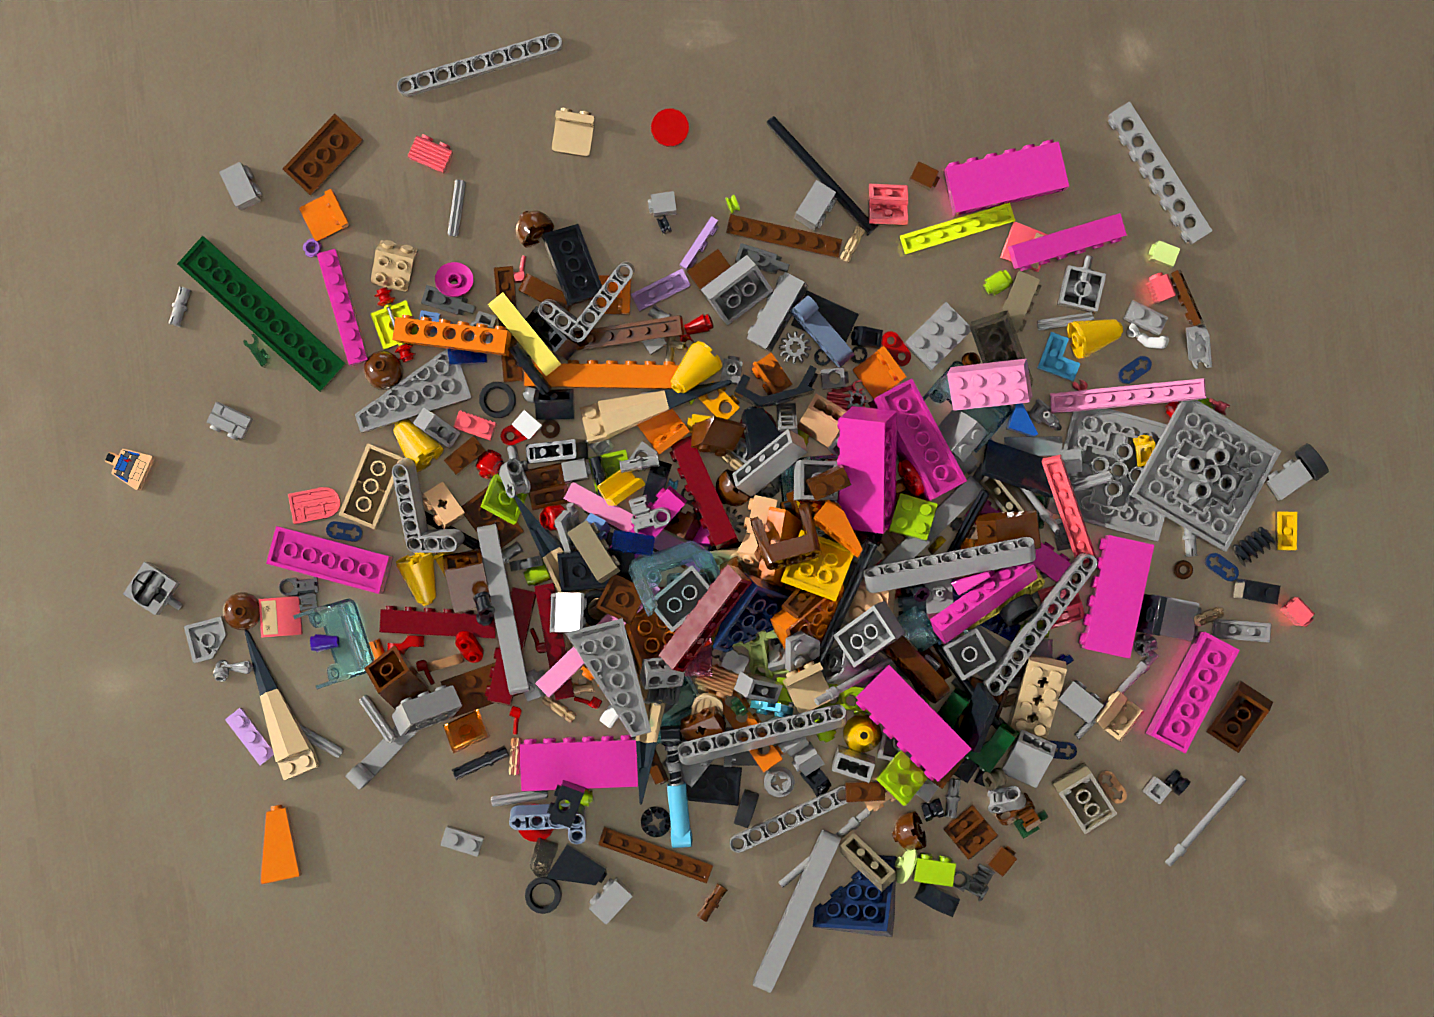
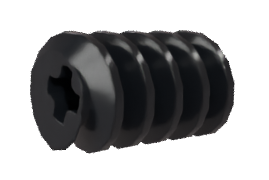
M1259 527V533L1253 531L1252 537L1249 535L1245 537L1246 542L1240 540V546L1237 544L1233 545L1234 553L1243 566L1246 567L1245 560L1250 563L1252 562L1251 556L1257 559L1258 551L1264 554L1263 547L1270 550L1269 543L1277 545L1274 537L1267 529Z

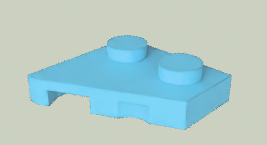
M751 700L750 708L756 709L758 714L768 715V712H773L774 716L781 718L786 717V715H793L794 708L783 704Z

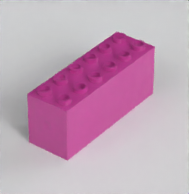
M1047 140L1036 147L1035 144L1023 146L1022 150L1016 151V148L1008 149L1002 155L991 153L980 160L978 157L967 159L963 164H960L959 161L949 163L943 174L953 216L1066 191L1069 188V182L1059 141Z
M913 379L892 388L868 403L870 408L897 411L896 454L900 457L898 459L899 462L906 459L917 470L924 487V493L919 495L918 498L931 501L967 481Z
M852 406L838 419L837 424L838 429H840V436L837 441L840 455L837 459V465L842 464L851 483L850 486L839 490L837 503L842 507L853 530L884 534L891 526L896 510L897 411Z
M276 526L266 564L373 593L383 594L393 556Z
M1105 535L1099 543L1101 555L1096 558L1097 573L1091 580L1090 587L1093 588L1092 595H1088L1086 606H1089L1088 614H1084L1082 625H1085L1084 633H1080L1078 644H1081L1080 648L1130 659L1154 545Z
M1199 631L1152 719L1146 734L1186 754L1240 650L1207 632Z
M890 665L886 666L856 696L858 700L856 704L863 711L867 709L871 713L869 717L875 724L881 723L885 727L883 732L890 739L895 737L898 741L897 746L904 753L908 751L912 755L910 759L918 767L922 765L926 769L924 774L931 781L936 779L938 782L971 750L967 743Z
M621 735V739H614V736H602L601 740H594V736H587L578 741H575V737H565L563 741H556V738H544L543 742H537V739H525L524 743L520 744L521 791L556 790L557 785H561L563 780L585 789L638 787L636 738L630 735Z

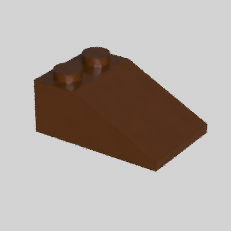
M1037 511L980 513L976 520L979 546L1030 537L1034 540L1035 549L1041 548Z
M1240 681L1206 732L1239 753L1269 713L1273 701Z

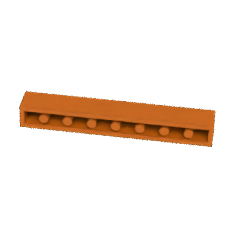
M531 359L551 387L673 389L671 387V379L679 365H675V362L671 361L664 362V365H656V361H645L644 365H637V361H625V364H618V361H606V364H598V360H587V364H579V360H568V363H561L559 367L546 376ZM525 372L524 386L536 387Z

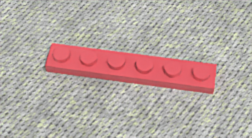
M1062 455L1042 459V464L1074 557L1076 558L1079 554L1086 553L1096 558ZM1086 558L1083 564L1089 563V559Z

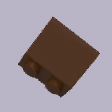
M712 416L692 425L691 447L699 449L700 452H712L716 456H726L727 453L735 450L746 428V424Z

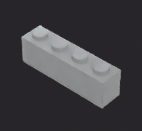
M787 272L778 278L776 282L777 287L774 292L769 294L765 308L759 311L757 315L758 320L748 331L747 339L770 353L792 316L791 310L801 301L809 287L804 281Z
M787 429L732 474L736 488L750 497L754 496L808 452L804 438Z

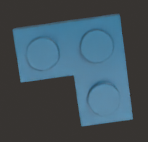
M1050 332L1037 368L1073 382L1080 363L1063 357L1069 338Z

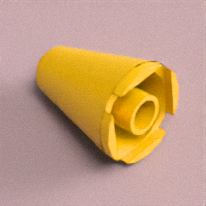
M1116 319L1073 321L1067 327L1068 338H1072L1073 341L1070 347L1078 359L1085 358L1119 339L1121 333H1123V326Z
M700 341L691 344L671 379V387L674 391L686 393L719 372L723 367L719 356L716 355L714 357L711 353L712 349L708 345Z
M409 419L394 424L393 432L405 458H410L414 461L417 472L431 465L430 461L433 458L437 460L443 453L444 449L442 446L415 426Z
M432 552L415 553V555L410 557L406 555L396 560V567L417 603H422L423 606L432 604L436 598Z
M869 715L853 716L844 726L843 738L850 749L866 753L873 750L879 744L881 728L879 724L874 723ZM862 732L867 733V737L865 739H862L860 737V734Z

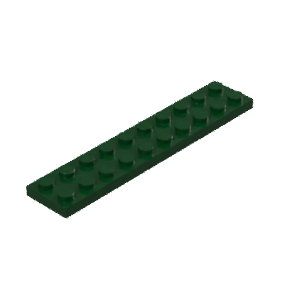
M203 235L177 263L319 392H322L346 365L343 360Z

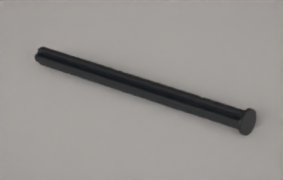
M775 116L771 117L766 122L768 127L819 182L836 192L835 198H837V201L867 232V236L877 229L879 225L869 223L868 216Z
M866 538L865 547L820 643V656L813 660L815 664L820 662L823 667L835 640L833 635L839 631L864 577V571L868 568L876 548L880 546V543L874 539Z

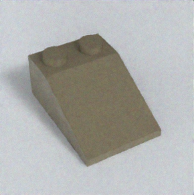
M1085 762L1052 782L1084 834L1117 815V812Z

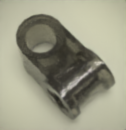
M542 838L537 839L530 861V868L535 876L545 877L549 873L558 850V843Z

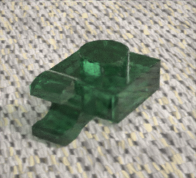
M252 334L254 343L249 344L247 340H244V345L251 350V353L261 367L265 368L270 364L268 361L270 356L264 348L260 350L258 347L259 339L255 334Z
M1045 810L1037 813L1041 822L1048 818ZM1022 819L1013 822L1023 839L1040 829L1037 826L1027 832L1023 826L1024 821Z

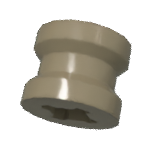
M995 768L992 772H985L983 774V783L989 790H994L997 786L1002 787L1006 785V774L1001 768Z

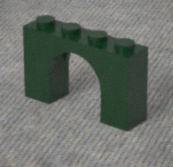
M956 687L937 714L966 742L959 731V718L972 697L959 687ZM1003 722L992 738L984 742L980 753H974L971 749L964 758L974 761L979 769L990 773L1016 739L1019 732L1006 722Z

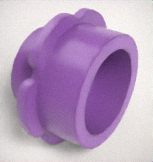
M310 238L304 243L303 250L308 257H317V254L321 253L322 244L320 241Z

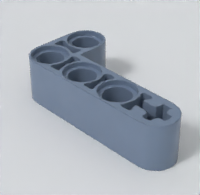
M806 296L791 310V313L833 363L840 368L854 356V352L819 313V307L810 296Z
M564 803L561 805L563 807H568L570 803ZM550 804L517 805L510 811L509 825L514 830L568 828L549 821L550 814L547 813ZM580 804L576 813L579 816H575L571 828H568V838L573 844H581L586 839L585 808Z

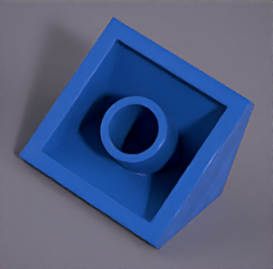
M1023 403L1014 404L1006 430L1028 437L1038 435Z

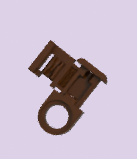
M655 749L650 774L655 785L658 783L662 785L668 782L669 778Z
M1024 793L1026 804L1022 809L1005 811L1010 812L1008 819H1001V815L1004 812L996 814L999 823L1004 826L1022 819L1024 821L1023 826L1027 832L1042 822L1034 811L1035 806L1027 793Z

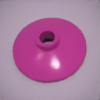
M450 262L437 270L435 285L442 294L448 297H460L471 289L473 274L464 264Z

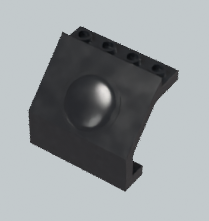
M810 365L797 388L768 396H759L746 389L750 382V377L743 374L734 391V396L757 408L787 403L796 398L813 394L815 389L812 386L818 377V374L815 373L817 368Z

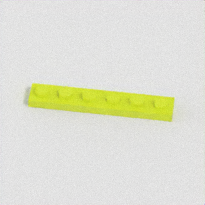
M1007 203L899 237L904 254L906 255L1009 224L1016 220L1011 204Z

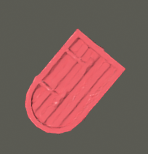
M319 487L288 494L294 524L329 518L335 515L340 507L339 495L328 487Z

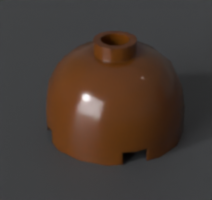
M525 211L519 216L515 226V233L519 242L524 247H532L540 243L537 239L543 233L553 231L554 224L541 211Z
M377 351L366 360L364 374L372 387L378 390H388L400 382L403 376V367L396 355L388 351Z
M727 468L716 481V492L721 503L736 507L741 506L752 497L736 488L732 475L736 470Z
M238 592L231 595L223 607V616L226 623L237 630L253 628L260 621L259 600L247 592Z
M916 811L906 813L898 818L895 824V831L892 832L894 841L899 842L900 846L905 850H921L927 846L925 830L922 832L920 826L923 823Z

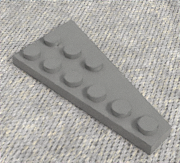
M446 349L439 353L428 363L418 368L396 386L357 412L355 417L360 432L364 433L418 416L423 408L431 412L471 399L456 350Z
M623 618L566 632L567 637L630 736L634 737L650 733L651 728Z

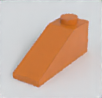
M828 499L814 516V524L858 558L863 549L842 507L837 502H831Z

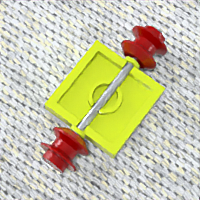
M387 287L377 290V294L374 297H379L380 301L377 305L384 306L385 308L370 314L383 349L386 350L399 345L395 353H400L401 357L399 360L406 363L413 360V356L416 355V353H412L410 350L413 345L397 343L392 338L395 318H402V315L412 316L407 300L392 305L391 303L395 300V297L390 296L392 289L388 290ZM414 326L412 329L413 335L418 333L417 326Z

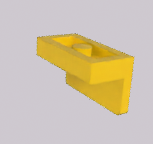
M620 469L600 483L597 488L608 506H616L646 484L642 478H635L632 471L621 473Z

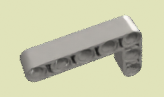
M622 262L579 318L552 299H546L539 305V314L573 341L580 342L584 340L632 278L635 272L634 266L629 262ZM625 266L629 268V276H623L621 274V267ZM610 282L618 284L617 291L609 289ZM599 297L605 298L607 301L606 306H599L597 299ZM544 304H550L552 306V313H546L544 311ZM586 313H593L595 315V321H588L586 319ZM560 316L567 317V325H562L559 322ZM579 327L583 330L584 334L582 337L575 335V328Z
M403 458L393 466L392 475L407 548L413 553L454 551L464 542V534L459 529L428 530L416 465L412 459Z
M395 726L392 730L397 739L392 743H388L383 738L345 777L359 790L362 789L418 731L400 736Z

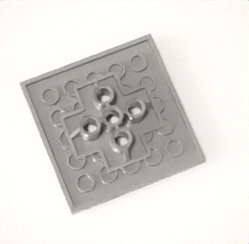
M1198 400L1180 401L1129 495L1222 551L1227 552L1281 450ZM1217 452H1219L1220 455L1219 461H1217L1215 457ZM1192 459H1194L1195 467L1193 469L1190 466ZM1210 468L1211 476L1208 478L1206 472ZM1224 478L1227 482L1226 487H1223L1222 481ZM1199 486H1201L1202 489L1200 495L1197 493V488Z
M1108 408L1074 411L1072 413L1063 450L1081 449L1083 472L1078 473V477H1069L1070 481L1106 471H1111L1114 478L1111 482L1074 491L1084 522L1159 541L1165 516L1129 494L1136 483L1132 478V473L1135 470L1141 473L1145 467H1138L1136 464L1133 438H1138L1140 435L1152 436L1156 446L1167 424ZM1120 447L1127 448L1128 454L1126 457L1119 455L1118 450ZM1097 460H1101L1104 463L1102 471H1098L1095 468ZM1116 465L1121 466L1123 469L1121 476H1117L1113 472ZM1111 484H1115L1118 487V492L1115 495H1112L1108 490ZM1053 496L1049 499L1047 509L1053 514L1060 515Z

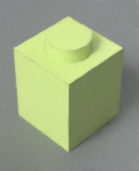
M1157 241L1156 244L1151 245L1148 254L1151 255V261L1172 268L1180 248Z

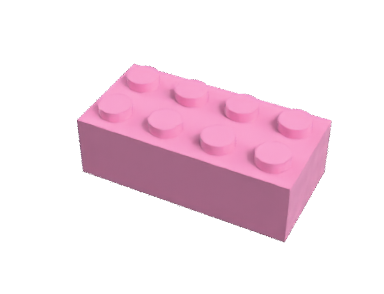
M1027 359L951 367L947 373L953 411L1028 403L1033 396Z

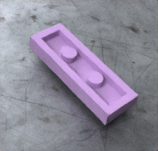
M711 216L680 263L682 268L687 270L688 267L692 268L698 260L696 258L697 253L704 251L708 245L707 238L709 235L714 236L719 228L717 226V219Z
M680 269L632 293L631 296L640 312L691 285L683 269Z
M239 708L225 719L259 765H262L274 755L272 747L242 708Z

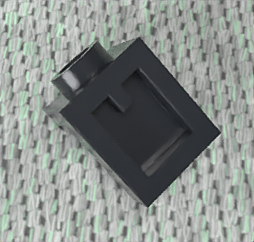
M854 326L851 333V345L880 349L883 330L866 326Z
M820 768L806 777L802 772L800 773L816 797L825 794L832 786Z

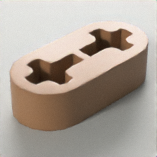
M460 653L428 662L427 666L429 672L463 663L464 659Z
M1107 770L1100 772L1097 781L1109 799L1117 804L1124 802L1127 793L1115 775ZM1104 774L1106 776H1111V778L1109 779V781L1112 784L1111 786H1109L1106 782H1101L1103 780L1102 776ZM1112 788H1115L1118 792L1122 791V798L1120 800L1113 798L1115 793L1112 791Z

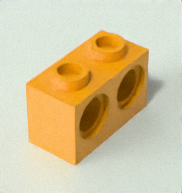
M725 387L717 390L719 395L714 400L708 398L707 394L698 397L716 417L729 420L740 409L738 406L740 402L733 395L729 397L724 392L726 390ZM723 403L731 404V412L723 413L721 405Z

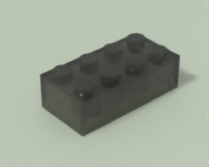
M1008 310L971 322L970 330L982 363L1026 359ZM1028 366L1029 376H1030V382H1031V387H1032V385H1033V378H1032V375H1031V372H1030V369H1029V366Z

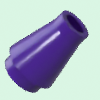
M315 634V636L310 637L311 650L319 653L339 647V637Z

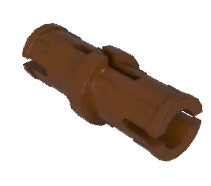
M717 883L709 898L706 897L705 904L696 916L707 922L715 908L719 907V902L728 890Z

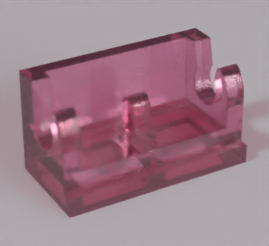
M712 638L708 639L686 668L685 676L691 678L712 677Z

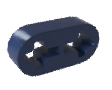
M1146 356L1136 358L1119 370V381L1123 384L1132 383L1151 369V360ZM1140 359L1142 362H1147V364L1145 365V370L1144 368H1140L1139 370H1136L1135 368L1140 364ZM1124 370L1126 372H1129L1131 370L1134 371V373L1130 375V380L1122 378V376L1124 375Z
M332 521L326 527L327 535L334 539L357 542L363 536L362 528L355 524ZM337 524V528L343 529V533L337 532L336 535H333L330 528ZM353 528H356L359 536H355V539H353L351 534H346V530L352 531Z
M1211 553L1206 556V567L1226 581H1234L1238 578V568L1218 553ZM1217 557V562L1221 564V566H1211V561L1209 559ZM1224 567H1225L1226 569H1231V568H1233V569H1234V570H1233L1234 576H1233V577H1232V576H1229V577L1227 578V577H1226L1227 572H1225V571L1223 570V568H1224Z
M1047 740L1057 745V751H1055L1053 758L1070 760L1076 756L1077 748L1073 743ZM1070 745L1073 753H1070L1069 756H1066L1064 752H1060V748L1066 749Z

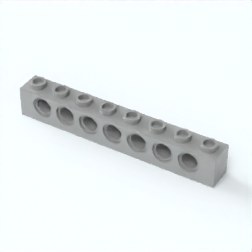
M1129 101L1110 113L1108 116L1110 118L1108 120L1113 130L1117 129L1120 134L1118 136L1123 146L1127 145L1130 150L1129 155L1134 162L1137 161L1141 167L1139 168L1140 173L1144 178L1149 179L1151 183L1149 186L1155 195H1159L1161 206L1172 215L1170 219L1174 226H1179L1182 233L1180 235L1182 239L1192 245L1212 232L1209 224L1131 102ZM1129 121L1132 124V130H1125L1123 122ZM1135 137L1142 140L1143 144L1141 147L1134 145L1133 139ZM1144 154H1151L1153 157V162H1145L1143 158ZM1155 170L1163 172L1162 179L1155 178ZM1165 186L1173 188V195H1167L1164 192ZM1176 202H1181L1184 205L1182 212L1175 209ZM1186 218H1191L1194 221L1193 228L1185 225Z

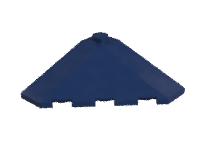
M744 573L752 583L721 622L712 647L727 653L733 650V645L740 641L745 644L756 639L755 634L762 630H765L766 633L774 630L770 619L782 610V605L791 594L756 576Z
M878 855L895 871L896 875L895 862L897 857ZM858 871L851 877L852 881L844 888L840 886L830 894L832 897L824 905L820 903L815 907L813 928L893 937L896 879L881 892L865 875Z

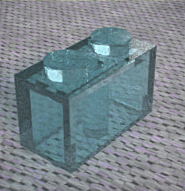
M916 606L896 617L906 632L904 636L920 652L940 641L926 613L920 611Z

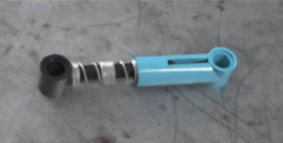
M680 725L661 726V744L665 746L667 751L666 757H668V761L666 763L667 770L669 771L667 773L670 775L667 793L672 848L692 847L693 839L689 821L686 783L681 779L683 776L681 773L682 763L678 755V747L682 743Z

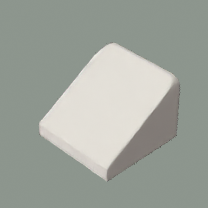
M609 439L593 444H588L587 440V445L597 455L609 453L615 447Z
M609 705L601 716L600 721L608 728H612L619 717L613 707Z

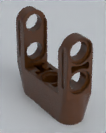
M807 503L799 505V518L805 535L778 543L769 544L762 520L758 516L750 518L761 557L769 570H776L812 560L821 555L817 531Z

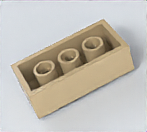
M367 443L339 515L377 530L394 488L392 468L403 457ZM382 463L384 471L377 474L375 466H379ZM374 481L377 488L370 492L368 484H372ZM365 499H367L369 507L363 510L361 501H365Z
M1036 654L1030 655L1025 662L1008 725L1019 733L1022 729L1047 740L1067 672L1065 661Z

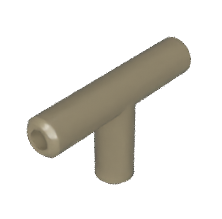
M676 336L668 337L665 361L673 362L674 348L684 350L687 344L682 341H676Z

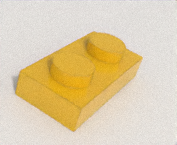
M1277 512L1276 550H1297V512Z

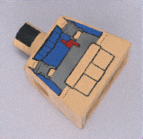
M122 449L119 455L109 452L105 462L114 465L112 470L114 476L134 489L141 491L155 457Z

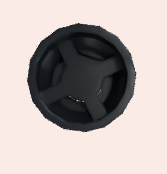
M1175 769L1165 779L1164 783L1168 787H1172L1173 792L1179 796L1190 785L1191 781L1183 778L1181 772Z
M940 798L934 799L931 803H921L926 822L931 821L935 817H945Z

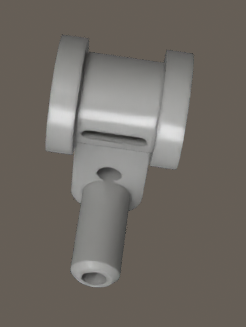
M1037 399L1034 407L1027 411L1029 417L1038 424L1042 421L1056 431H1060L1062 426L1059 423V419L1050 412L1051 408L1046 403Z

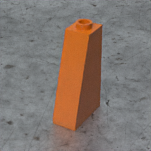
M769 507L765 528L769 544L798 537L802 529L801 521L785 509ZM760 557L757 577L774 586L782 587L783 582H781V578L786 567L769 570L762 557Z
M282 804L272 806L271 810L266 812L261 884L302 875L288 807L283 808Z

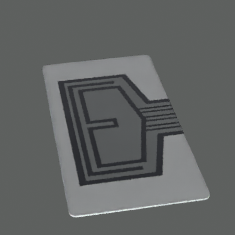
M1061 518L1055 519V522L1060 527V530L1054 533L1057 551L1071 549Z

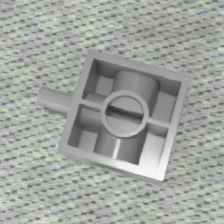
M1085 256L1083 267L1070 265L1066 267L1057 305L1094 314L1098 312L1106 274L1090 269L1093 260L1092 256Z
M150 562L142 564L123 593L154 615H160L167 604L177 610H180L182 607V603L173 598L180 582Z
M951 578L923 583V586L930 591V595L926 599V614L940 613L953 603Z

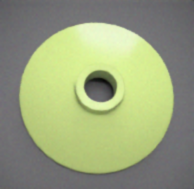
M907 850L902 857L899 856L895 862L897 883H905L912 874L917 861V850Z

